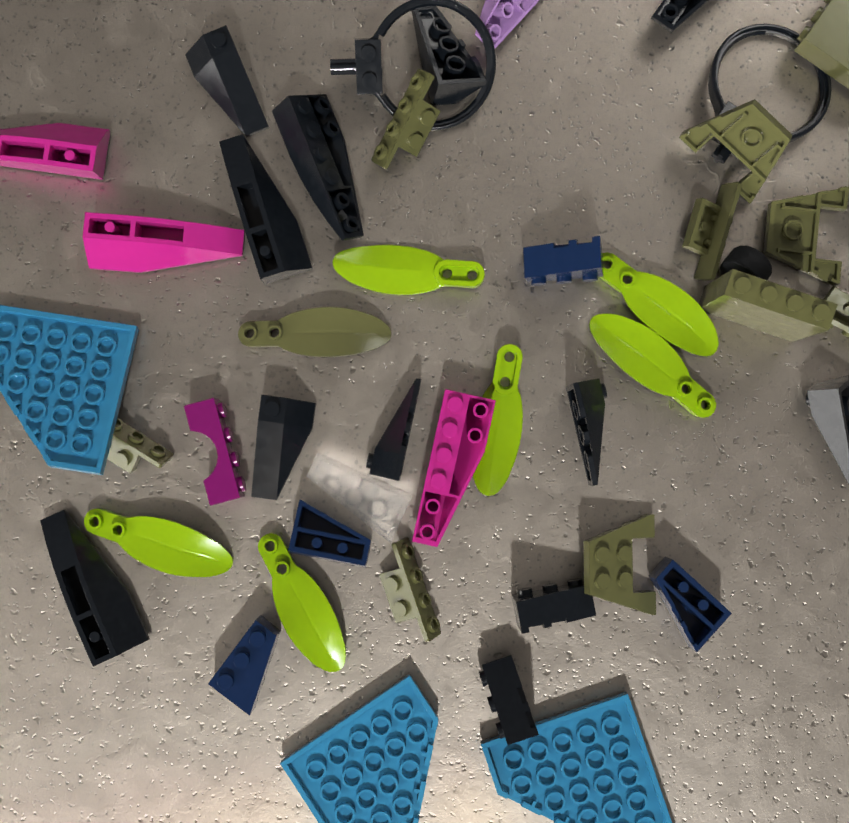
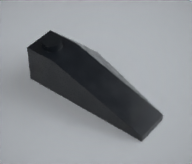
M425 6L411 10L422 70L435 76L427 91L432 106L456 104L485 86L487 81L480 62L475 56H470L465 49L466 44L462 39L458 40L453 34L451 24L437 6Z
M261 395L251 497L278 499L313 429L316 403Z

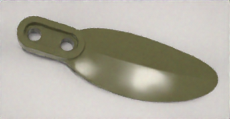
M318 307L300 310L275 321L245 322L239 328L238 337L242 344L250 348L281 347L299 355L339 357L372 351L385 345L391 338V330L379 318L361 311L341 307ZM274 329L279 330V334L277 337H272V331ZM254 330V335L248 338L247 332Z

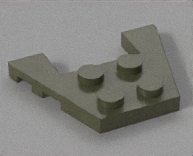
M754 99L684 130L679 138L695 153L713 137H716L751 170L739 181L742 184L740 195L750 204L793 135Z
M845 186L835 190H826L816 194L801 195L770 202L767 209L763 254L830 285L836 286L840 284L842 261L817 259L816 249L820 209L841 212L847 210L849 187Z
M644 514L641 518L634 521L630 520L616 529L607 530L583 541L584 594L646 614L656 615V592L650 590L633 591L632 555L633 538L655 537L654 514Z

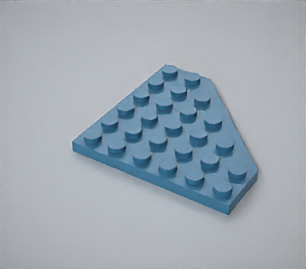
M0 305V391L5 397L4 399L22 423L24 430L37 446L48 466L57 469L103 475L139 332L138 327Z
M408 674L281 760L280 764L318 823H418L437 730L438 715L412 676Z
M627 692L535 722L534 724L539 734L537 736L510 745L507 744L506 738L500 739L499 735L480 741L497 794L521 804L522 807L538 815H543L553 820L554 823H672Z

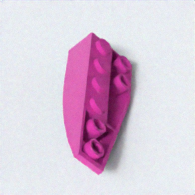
M65 123L0 129V166L103 180L110 130Z
M85 212L83 242L90 269L144 273L243 256L245 230L161 218Z
M445 389L412 542L438 547L485 452L496 400Z

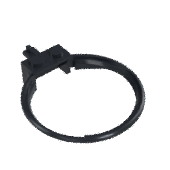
M410 0L394 9L383 20L371 38L355 39V59H330L331 75H356L357 94L375 95L383 107L394 116L398 107L382 91L381 39H378L379 34L384 37L397 19L416 8L440 6L454 10L471 22L483 41L486 53L485 79L487 82L466 109L448 119L435 121L431 131L448 129L469 119L478 111L488 97L496 72L494 44L483 21L464 4L456 0Z
M764 23L743 27L725 39L715 54L709 74L708 90L715 117L737 107L730 101L726 104L724 103L718 84L721 61L726 52L735 43L750 36L771 35L785 39L797 46L800 43L797 40L800 34L784 26ZM815 65L813 66L820 83L819 103L811 119L801 128L790 132L793 135L790 142L799 139L813 130L823 119L830 104L831 78ZM713 137L712 140L719 144L711 155L714 157L713 161L724 164L732 152L716 137Z

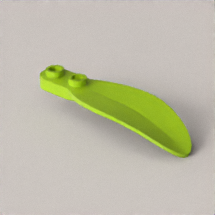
M372 245L354 247L337 253L332 261L335 271L350 283L371 291L391 295L423 294L442 287L477 288L485 279L484 269L478 262L444 260L429 251L408 246ZM450 270L452 272L451 277H443L444 271ZM470 272L477 273V277L474 280L468 278Z
M602 253L603 262L609 261L611 267L608 269L603 267L604 277L599 278L623 295L628 307L647 327L663 339L691 354L706 357L713 355L717 351L719 342L716 329L703 308L689 294L659 276L634 270L612 253ZM629 276L632 282L629 284L624 283L623 277Z
M598 314L591 318L589 328L598 345L635 381L658 394L671 396L695 417L705 418L714 413L716 409L715 398L690 377L687 367L677 352L656 332L639 322L616 314ZM684 384L688 387V391L686 393H683L682 386ZM703 400L707 403V407L705 409L701 407V402Z
M506 344L498 350L492 383L482 396L483 398L496 400L485 452L473 474L478 490L485 496L495 495L506 483L514 465L521 440L523 408L518 390V382L523 355L520 348L513 344ZM507 352H511L514 355V359L511 362H507L504 358ZM503 377H507L510 381L506 387L500 384V380Z
M103 508L90 510L84 518V525L88 532L118 543L124 551L137 561L164 573L184 577H211L227 572L233 565L231 554L221 544L188 526L171 520L151 516L126 517ZM95 517H97L99 520V524L97 526L94 524ZM118 525L122 527L121 534L117 532Z
M273 533L264 535L259 540L258 550L272 576L275 606L288 636L300 652L317 667L328 672L341 670L346 660V648L340 625L331 604L314 579L296 565L283 538ZM270 541L275 544V548L272 551L267 549V543ZM281 564H285L287 567V571L284 574L278 571Z

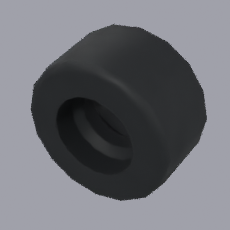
M740 245L735 247L720 266L721 276L732 269L764 280H768L772 274V265L769 259L762 252L750 246Z

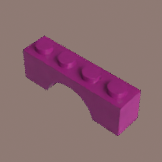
M211 398L185 405L184 409L190 431L205 434L213 441L217 449L218 459L216 467L212 474L204 480L210 506L245 497L243 491H246V483L243 476L239 477L237 467L240 466L237 452H233L230 443L234 439L231 428L226 427L224 417H227V411L224 403H220L219 399Z

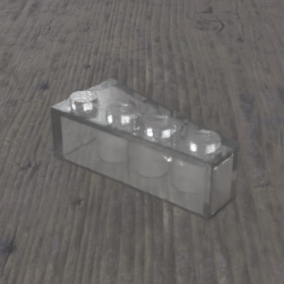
M317 453L307 477L391 543L412 494L329 456Z

